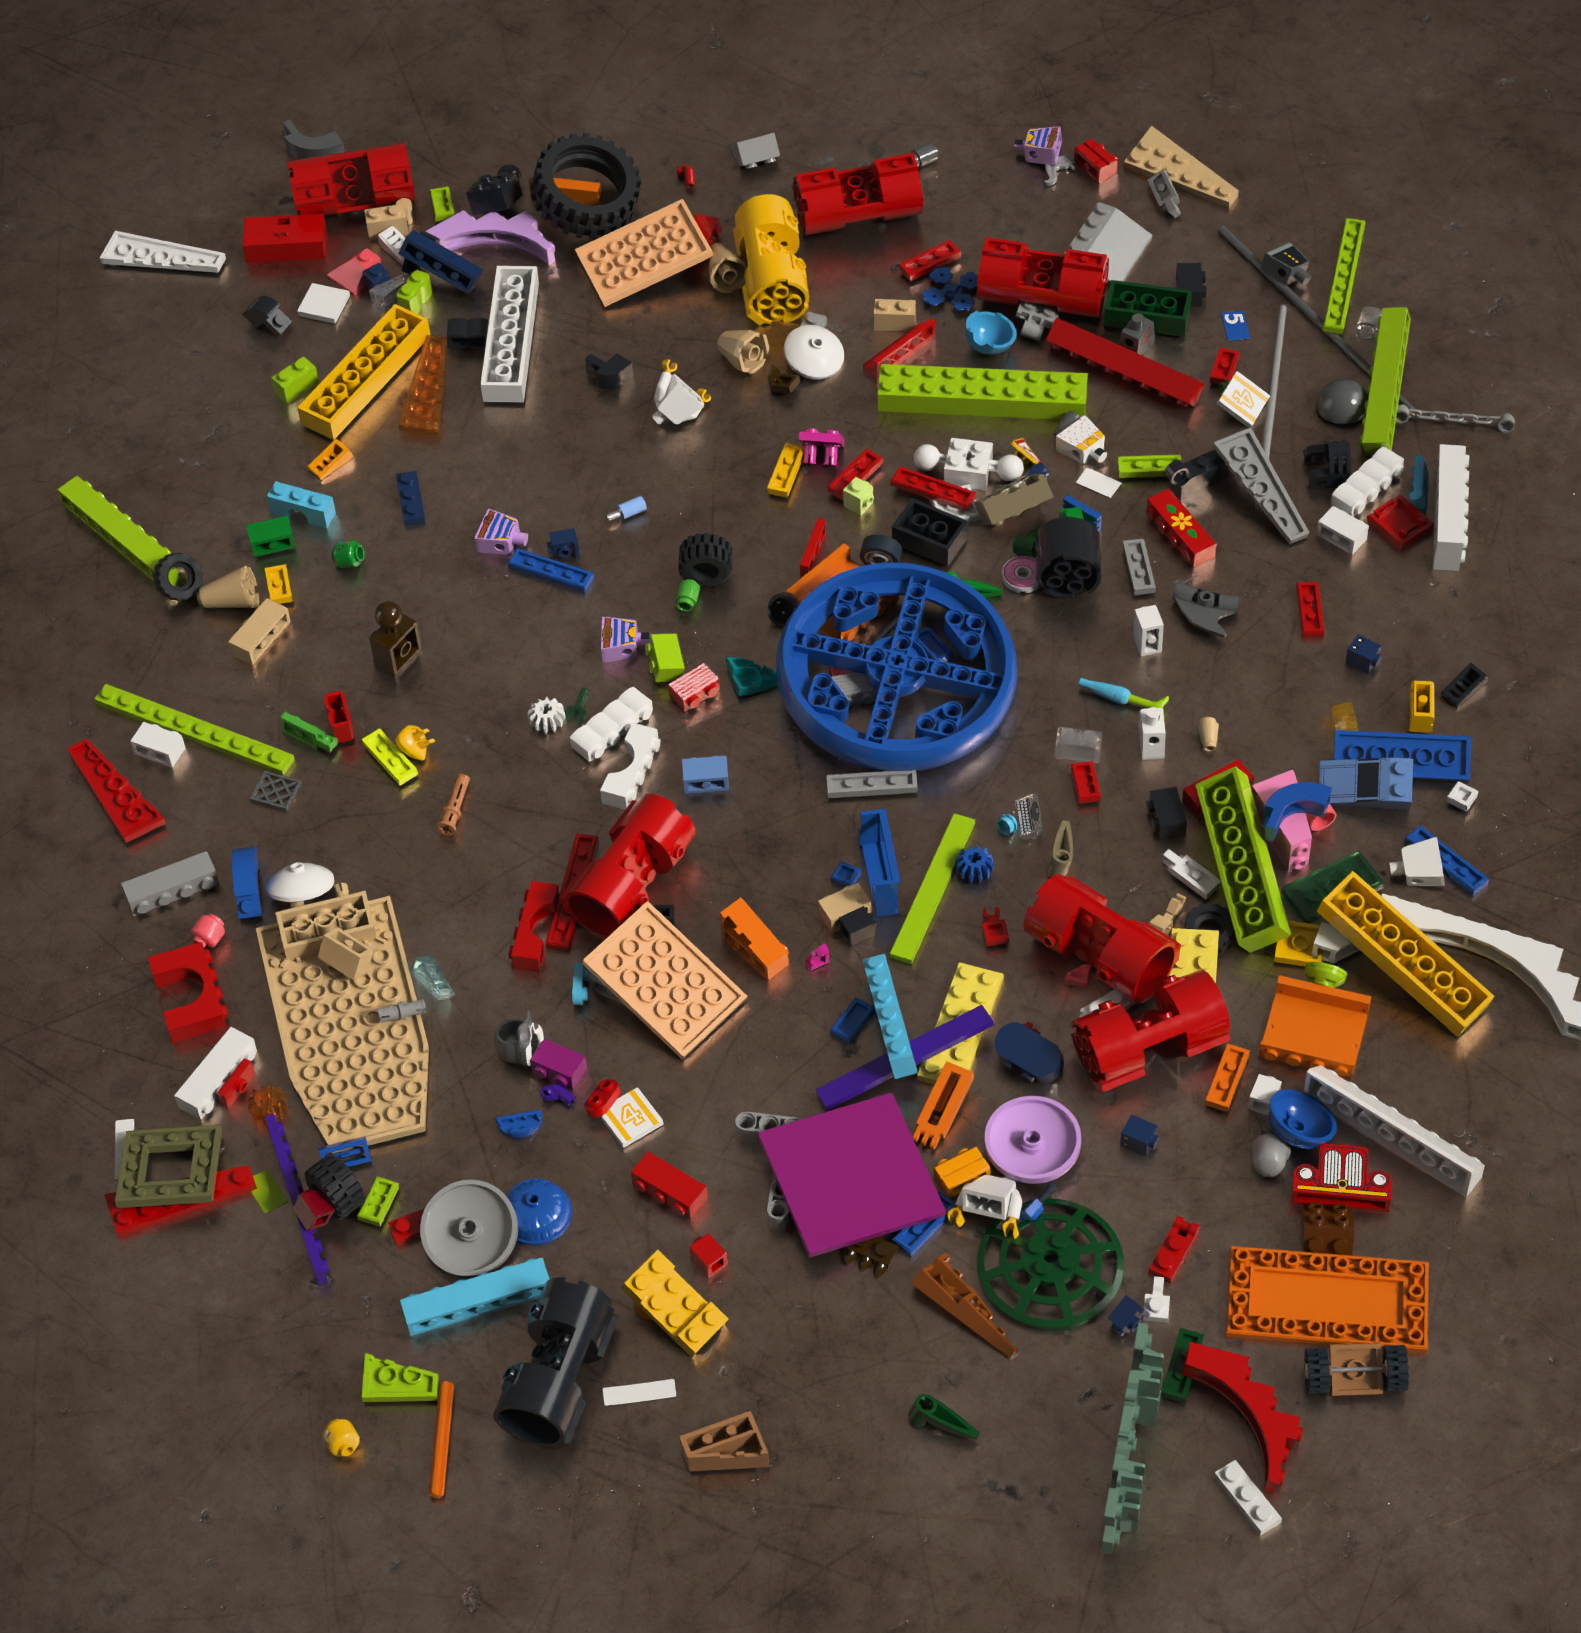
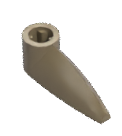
M1063 820L1058 829L1052 857L1047 869L1050 877L1056 874L1063 876L1068 874L1073 858V839L1069 821Z

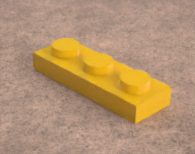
M785 442L767 487V494L788 498L804 458V446Z

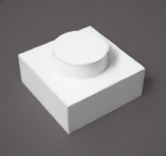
M1458 781L1447 796V802L1467 812L1477 798L1478 791Z

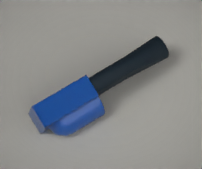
M1050 1182L1039 1196L1025 1207L1019 1217L1022 1222H1025L1027 1219L1034 1221L1044 1211L1042 1203L1057 1189L1055 1183Z

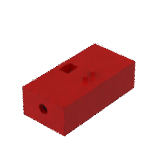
M324 213L244 218L243 251L246 263L325 259L327 229Z

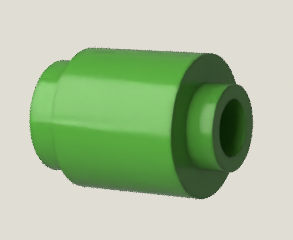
M687 579L679 583L675 603L680 611L690 612L696 606L700 592V586L696 581Z

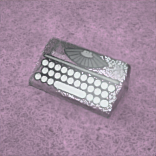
M1032 793L1014 801L1020 840L1042 838V821L1037 793Z

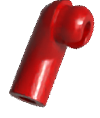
M686 164L677 166V175L685 177V186L687 188L694 187V170Z

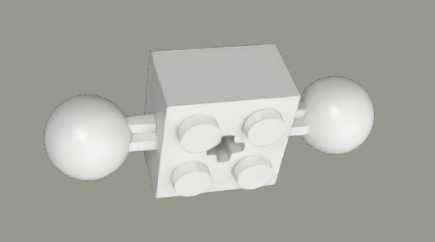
M951 438L948 454L939 453L938 449L930 444L919 446L914 453V462L919 469L931 471L938 465L945 466V482L956 486L970 484L971 489L986 491L990 471L997 472L1000 478L1011 482L1019 479L1024 470L1023 462L1015 455L1009 454L1003 456L999 461L993 460V443Z

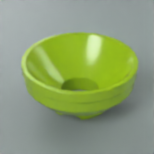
M1307 962L1305 964L1304 974L1311 983L1337 988L1345 983L1347 972L1337 966L1322 962Z

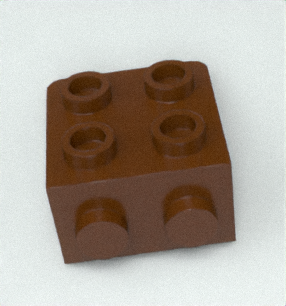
M1316 1202L1304 1204L1302 1209L1304 1222L1303 1252L1352 1256L1354 1241L1352 1208L1344 1204L1322 1205Z

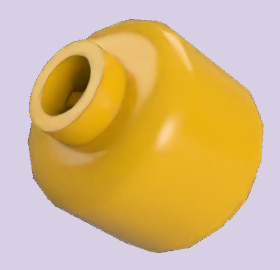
M345 1419L332 1420L326 1425L323 1432V1441L330 1453L337 1457L351 1455L360 1442L359 1435L354 1426Z

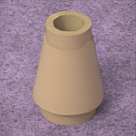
M1213 717L1201 718L1197 725L1203 750L1206 752L1216 750L1219 724Z

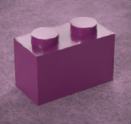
M545 1038L530 1059L532 1072L537 1077L547 1078L555 1084L572 1090L587 1069L584 1055Z

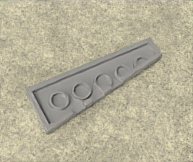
M1251 427L1213 443L1215 451L1289 544L1309 536L1310 532Z

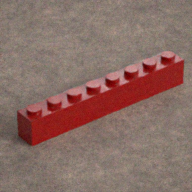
M1059 318L1055 319L1046 339L1052 343L1051 347L1062 352L1064 348L1070 351L1068 355L1076 359H1080L1082 356L1087 359L1086 363L1094 367H1098V364L1105 367L1104 371L1112 375L1118 372L1123 375L1122 379L1130 383L1136 380L1141 383L1140 387L1148 391L1154 388L1159 391L1158 395L1166 399L1172 396L1177 399L1176 403L1187 407L1188 404L1195 407L1205 383Z

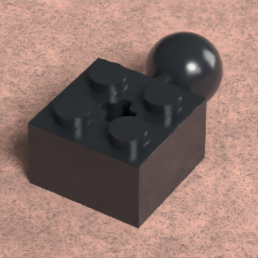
M512 164L504 165L498 170L497 176H491V174L481 176L480 180L472 184V187L466 192L473 215L508 210L523 195L520 187L522 180L521 171Z

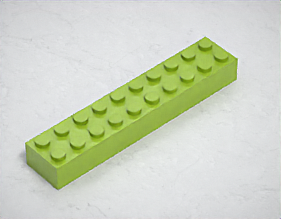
M881 364L878 385V411L1061 420L1065 413L1073 411L1080 417H1083L1086 414L1088 373Z

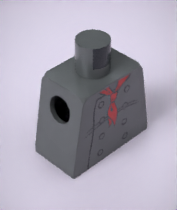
M1134 314L1121 332L1119 345L1143 356L1155 342L1154 322L1145 318L1142 314Z

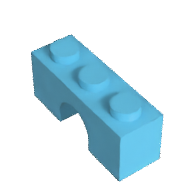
M275 481L266 496L270 513L283 517L288 516L289 518L294 509L307 517L309 524L328 528L336 514L333 497Z

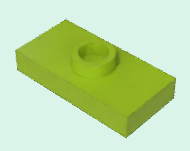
M449 186L430 189L429 192L436 222L444 221L454 216Z
M376 1176L357 1215L358 1220L381 1227L399 1189V1183Z

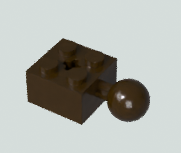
M385 601L379 604L375 610V620L380 628L371 634L369 640L374 665L396 677L422 647L417 621L404 615L400 606L395 602Z

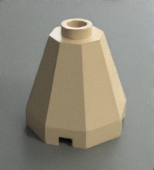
M752 330L725 331L719 336L717 342L719 351L736 369L750 374H754L764 365L766 360L763 358L764 353L768 354L770 349L767 336Z

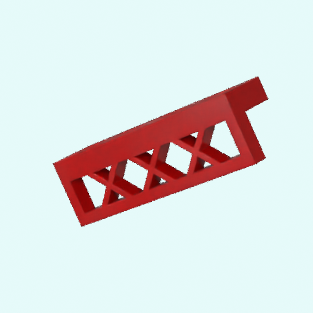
M930 318L925 323L920 322L863 364V370L874 379L879 380L881 364L899 365L936 338V321Z

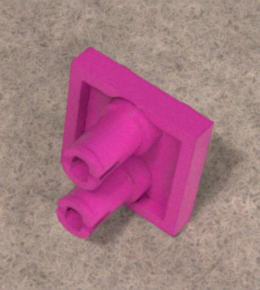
M807 428L805 432H799V441L802 445H805L803 464L809 465L810 457V464L816 465L817 446H824L825 457L823 465L830 466L831 458V466H837L838 448H844L845 439L835 430H826L825 433H819L817 429Z

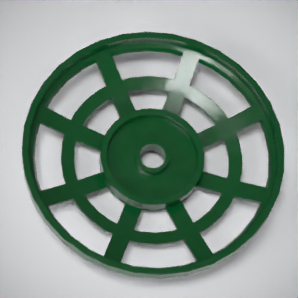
M1046 1199L1042 1206H1062L1077 1211L1072 1217L1046 1213L1040 1214L1034 1221L1027 1219L1025 1222L1017 1223L1018 1232L1032 1223L1035 1224L1037 1233L1028 1240L1020 1236L1014 1239L1013 1230L1007 1232L1005 1237L1003 1230L996 1228L1003 1220L996 1218L980 1241L977 1253V1273L985 1296L1003 1316L1027 1328L1040 1331H1063L1091 1322L1106 1311L1115 1300L1124 1276V1255L1117 1235L1110 1225L1097 1213L1072 1201ZM1034 1200L1022 1203L1021 1210H1024ZM1088 1215L1096 1220L1110 1235L1112 1242L1098 1243L1094 1234L1081 1223L1083 1218ZM1056 1220L1067 1224L1061 1232L1047 1231L1044 1221ZM1077 1228L1088 1238L1091 1244L1077 1246L1070 1236ZM993 1237L1003 1240L999 1252L1000 1266L986 1271L984 1258L989 1238ZM1009 1244L1021 1247V1259L1007 1263ZM1102 1252H1116L1117 1270L1112 1286L1099 1278L1102 1269ZM1095 1254V1265L1092 1273L1080 1267V1255ZM1054 1255L1057 1257V1261L1049 1263L1044 1260V1257ZM1023 1269L1026 1276L1030 1279L1026 1288H1023L1015 1281L1011 1272ZM1003 1275L1009 1287L1021 1296L1014 1309L998 1297L989 1283L990 1280ZM1075 1276L1086 1281L1079 1289L1072 1293H1067L1065 1284L1070 1282ZM1041 1285L1055 1287L1058 1296L1050 1297L1034 1293L1038 1286ZM1093 1286L1105 1294L1104 1298L1093 1308L1082 1314L1073 1315L1070 1302L1084 1296ZM1030 1301L1042 1305H1060L1064 1319H1039L1023 1313Z

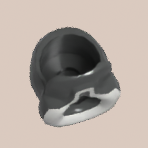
M527 1010L525 1021L511 1019L502 1022L497 1027L494 1035L496 1051L504 1061L531 1067L530 1059L544 1039L543 1030L538 1023L533 1022L531 1011Z

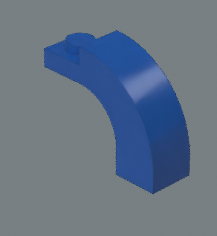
M1300 782L1287 785L1276 791L1268 799L1264 808L1263 819L1265 820L1262 829L1266 830L1265 839L1274 842L1281 823L1292 814L1307 813L1323 818L1331 800L1332 787L1313 782Z
M257 846L232 850L233 886L239 919L262 916L258 886L259 861Z

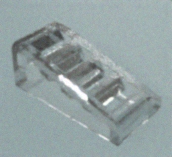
M404 273L370 289L372 303L379 309L384 310L395 302L400 285L402 284L403 286L407 283L409 274Z

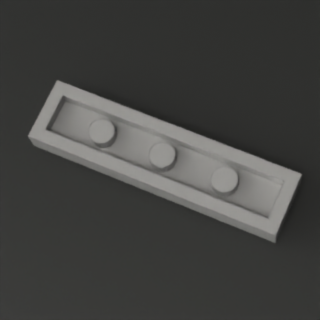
M916 770L826 775L828 798L918 793Z

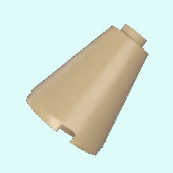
M723 243L711 245L710 248L713 256L708 258L709 279L714 289L721 293H732V290L741 289L745 285L744 274L748 267L745 261Z
M242 566L201 587L199 593H197V600L204 608L257 607L259 605V592L255 593L254 586H257L255 576L250 567Z

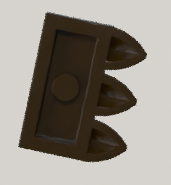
M875 1237L844 1247L843 1261L845 1265H849L859 1257L858 1267L860 1272L869 1269L874 1264V1277L879 1278L888 1272L899 1252V1246Z

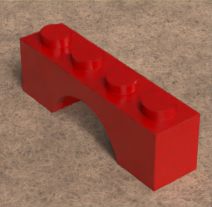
M531 881L530 888L525 890V906L520 909V924L514 930L515 943L509 948L508 956L509 959H512L513 969L541 971L545 956L544 943L542 939L533 934V929L541 920L554 915L560 894L558 884Z

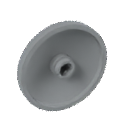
M461 1180L445 1186L428 1202L421 1219L420 1236L427 1255L435 1265L451 1275L472 1278L482 1273L494 1271L507 1260L517 1241L518 1220L513 1205L497 1187L479 1180Z

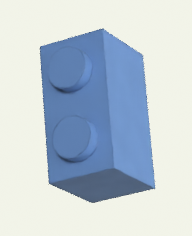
M726 756L682 759L685 794L729 790Z

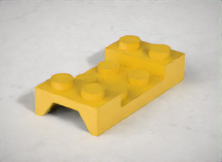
M657 1250L623 1284L621 1289L692 1358L728 1321V1318L712 1302L708 1304L674 1270L675 1266Z

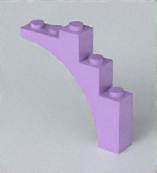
M463 210L426 231L439 238V244L450 251L479 244H500L526 250L541 258L548 265L555 261L554 245L543 237L542 233L538 230V220L526 210L509 220H506L504 216H500L497 212H490L475 220L472 215L470 216Z

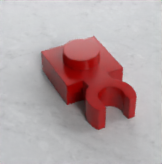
M995 907L994 915L987 914L986 908L983 909L982 917L985 922H982V930L986 946L1009 943L1005 919L999 920L1000 909Z

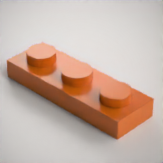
M1227 1043L1206 1097V1106L1225 1112L1229 1111L1249 1058L1250 1050Z

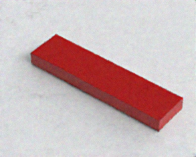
M901 466L898 467L890 480L891 486L964 511L969 510L976 498V492Z

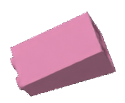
M1293 770L1252 785V794L1261 827H1263L1265 820L1263 819L1264 808L1268 799L1279 789L1297 783ZM1295 813L1283 820L1274 842L1269 840L1268 842L1288 872L1301 869L1309 863L1312 836L1306 813Z

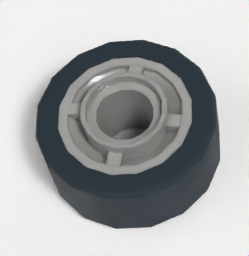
M874 534L867 536L863 540L859 557L865 565L899 563L902 548L893 538Z

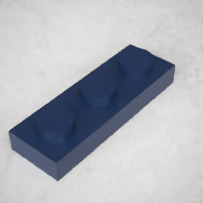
M417 471L396 474L404 525L425 523Z

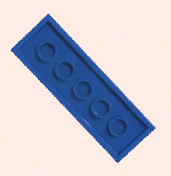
M1335 730L1334 760L1390 757L1413 759V779L1469 782L1471 736Z

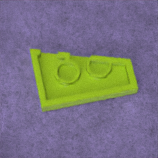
M365 1353L362 1387L363 1402L438 1401L439 1376L437 1373L413 1366L405 1367L395 1364V1361L388 1359L384 1361Z

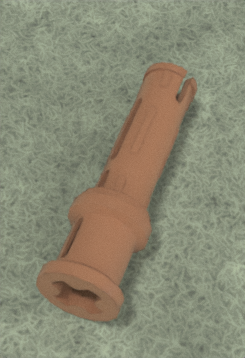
M458 774L456 776L448 804L442 808L441 821L436 825V830L442 835L452 836L456 832V822L461 818L460 807L470 782V778L465 774Z

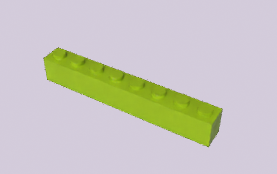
M1407 307L1382 308V314L1378 317L1379 333L1375 335L1377 347L1376 350H1373L1374 366L1370 368L1372 380L1371 383H1368L1367 387L1369 400L1365 401L1366 417H1363L1362 420L1364 433L1360 435V446L1364 448L1366 455H1374L1382 447L1392 451L1411 321Z
M76 476L57 489L61 503L150 579L154 580V567L161 558L171 554L168 548L159 545L152 535H147L139 524H134L126 513L122 514L113 502L109 503L100 491L96 492L88 481H83L80 477ZM175 566L169 572L168 578L173 586H176L186 578L184 568L181 566Z

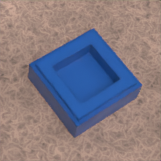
M841 861L830 877L831 882L842 887L852 886L860 877L861 869Z

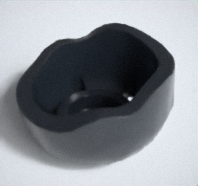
M781 592L774 595L768 603V617L770 621L780 627H784L789 616L800 603L799 599L789 592Z

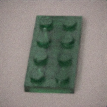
M1357 851L1283 886L1281 893L1302 921L1310 924L1323 918L1317 912L1322 900L1352 871L1376 892L1384 889L1385 883L1363 854Z

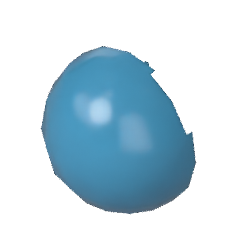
M977 310L966 319V339L970 346L981 354L994 356L1008 350L1016 339L1017 331L1013 323L1002 313L978 312Z

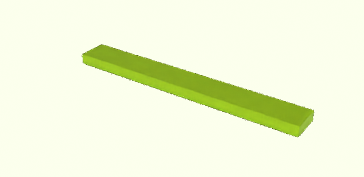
M1345 219L1323 332L1344 333L1366 221Z
M953 814L890 952L891 959L912 965L956 868L955 859L961 849L965 848L975 826V819Z

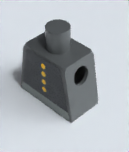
M1286 243L1265 253L1260 270L1284 285L1295 281L1306 285L1311 279V275L1306 272L1309 260L1292 243Z

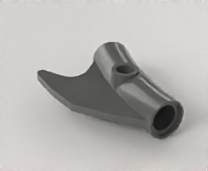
M1181 582L1174 589L1172 600L1177 603L1181 612L1192 625L1217 636L1226 637V631L1218 624V620L1229 615L1238 614L1239 596L1210 592Z

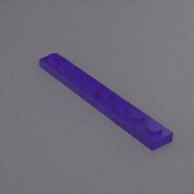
M271 1114L265 1116L294 1207L298 1195L304 1190L301 1180H295L294 1174L298 1173L294 1160L289 1161L287 1156L292 1153L288 1140L283 1141L281 1137L285 1135L282 1122H277L275 1115ZM296 1215L318 1286L328 1283L325 1273L330 1272L326 1258L321 1259L319 1253L323 1252L320 1239H314L313 1233L317 1232L315 1228L307 1231Z

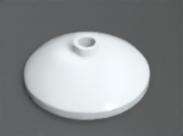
M805 325L794 329L787 336L783 347L784 357L788 365L796 373L809 379L819 380L833 376L841 368L844 360V350L839 339L832 332L820 326Z
M297 862L273 874L266 883V892L268 896L278 901L296 902L309 900L330 890L334 885V875L323 866Z

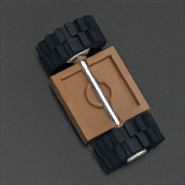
M1380 1342L1329 1344L1330 1365L1327 1348H1305L1304 1374L1307 1393H1329L1331 1381L1332 1396L1383 1394L1382 1373L1384 1375L1383 1381L1386 1391L1408 1390L1409 1365L1406 1346L1384 1345L1382 1361Z

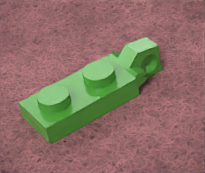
M284 712L281 716L282 732L316 750L322 748L328 752H331L338 745V739L331 733L325 734L317 726L311 725L287 712Z

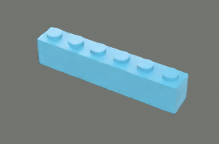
M885 953L863 959L894 1078L898 1079L918 1073Z
M543 1258L529 1259L515 1266H505L495 1272L482 1273L468 1280H458L448 1286L435 1287L428 1292L411 1294L401 1299L400 1302L409 1334L413 1336L540 1297L545 1283L550 1279Z

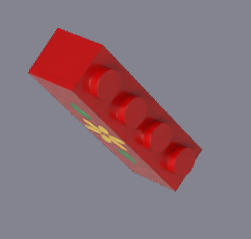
M1170 489L1147 499L1146 514L1148 518L1158 525L1160 532L1169 538L1171 545L1180 551L1186 562H1189L1195 568L1215 558L1216 543Z

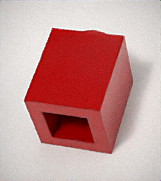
M709 1233L703 1237H698L689 1246L692 1261L708 1278L728 1265L727 1252Z

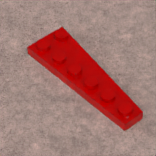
M88 739L67 748L69 755L125 843L166 824L164 817L141 796V793L136 788L134 789L124 776H121L116 771V768L105 759V756Z
M246 1165L217 1171L213 1202L117 1208L115 1204L116 1192L108 1193L104 1196L119 1238L257 1189L250 1167ZM190 1177L182 1178V1179H177V1180L190 1179Z

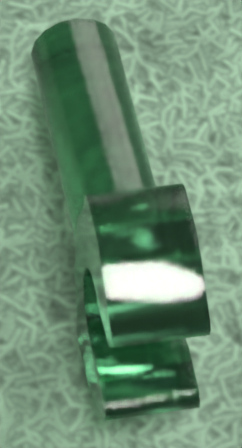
M581 688L574 706H567L565 708L567 723L570 722L573 715H578V725L586 721L587 711L583 707L589 694L587 688Z

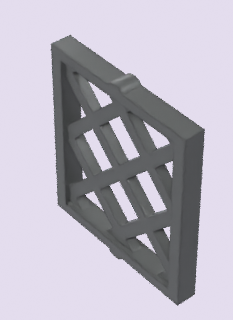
M264 771L259 782L256 784L250 801L287 811L296 797L295 795L302 782L301 780ZM268 778L269 782L262 785L264 779ZM282 781L284 786L276 789L274 784ZM271 785L273 790L266 793L264 788ZM296 785L293 792L290 793L288 788ZM261 789L263 794L256 796L258 790ZM286 789L288 794L280 797L278 792ZM275 793L277 798L269 800L268 796ZM289 797L287 804H284L282 800Z

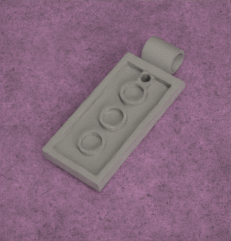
M1020 301L1015 316L1025 320L1020 335L1040 341L1044 327L1051 329L1055 319L1059 316L1057 306Z

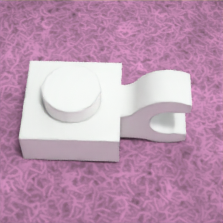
M1154 1276L1153 1294H1145L1144 1309L1150 1313L1148 1318L1143 1315V1320L1168 1323L1170 1296L1163 1295L1164 1277Z

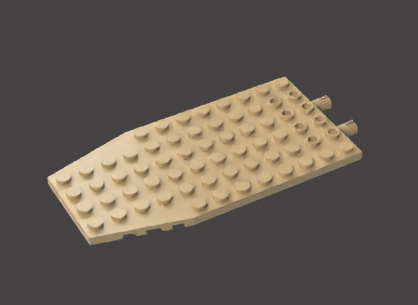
M338 883L333 888L336 898L305 905L304 901L290 902L291 909L275 912L278 923L258 927L256 932L289 1077L294 1089L327 1146L364 1136L369 1146L426 1131L429 1046L421 1014L406 1017V1020L399 1018L380 1023L377 1008L398 1005V1002L401 1001L403 1003L417 1001L391 897L387 896L368 901L366 891L349 894L348 885L341 883L342 891H340ZM337 927L374 950L368 972L355 980L346 977L342 972L327 965L326 962L318 958L323 936ZM359 1145V1146H355V1147H351V1148H347V1149H343V1150H339V1151H335V1152H331V1153L334 1154V1153H338V1152H342V1151H346V1150H350V1149L362 1147L363 1145Z

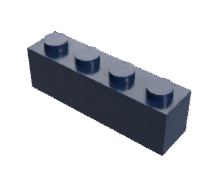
M413 230L405 238L398 253L467 294L476 286L483 272L482 268L416 230Z

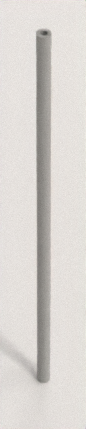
M1280 305L1278 308L1268 391L1270 397L1267 400L1262 448L1268 459L1287 310L1285 305ZM1255 501V508L1260 510V506Z

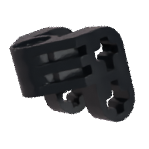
M1324 441V444L1310 445L1303 450L1306 464L1329 465L1328 468L1314 469L1308 473V481L1311 488H1338L1351 476L1349 441Z

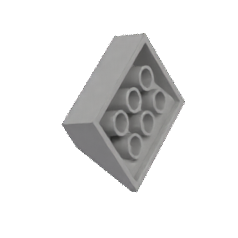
M1098 202L1067 249L1106 254L1109 258V275L1106 286L1110 287L1111 280L1124 281L1152 239V234L1119 209Z

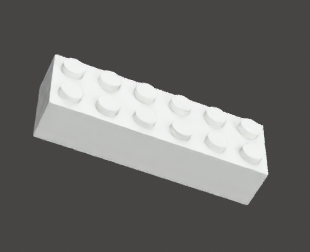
M1440 444L1435 471L1433 569L1459 571L1460 563L1465 562V550L1463 549H1467L1468 536L1464 532L1468 530V519L1464 516L1468 515L1469 506L1465 501L1468 500L1469 487L1465 485L1468 484L1469 471L1465 469V467L1468 468L1469 455H1466V446Z

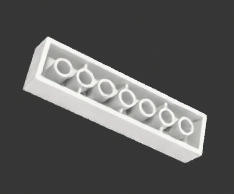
M497 266L481 377L483 402H524L539 288L537 266Z

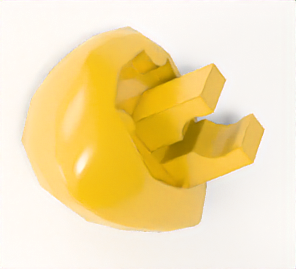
M408 725L399 731L395 742L402 753L415 760L423 761L426 756V747L434 743L435 740L433 738L428 741L426 740L425 734L429 732L428 728L421 730L417 726Z

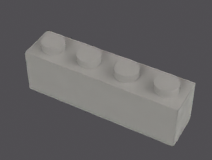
M205 851L125 881L121 885L132 914L136 916L183 897H189L199 891L210 889L218 885L219 881L209 854Z

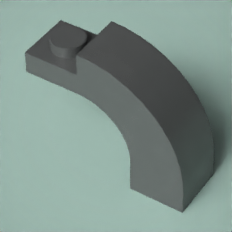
M290 119L283 122L284 131L282 133L286 149L291 156L298 160L345 152L343 142L335 131L319 137H308L302 135Z

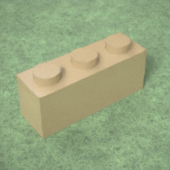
M266 598L262 604L257 606L250 618L244 621L242 627L230 637L228 643L231 655L253 665L291 622L288 608Z

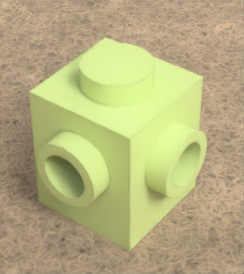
M855 477L843 490L844 507L861 516L873 504V486L867 481Z

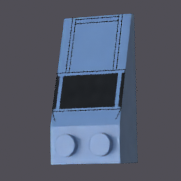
M1390 757L1320 761L1319 784L1332 787L1331 806L1410 809L1412 803L1413 759Z

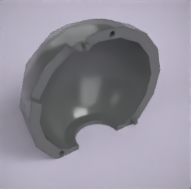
M1336 379L1325 385L1319 392L1316 407L1319 415L1325 420L1338 424H1349L1357 422L1366 416L1365 401L1369 400L1365 389L1356 381Z

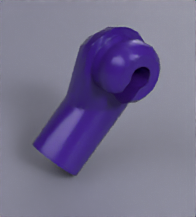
M559 1084L544 1086L540 1090V1096L546 1101L561 1100L568 1107L572 1106L576 1101V1097Z

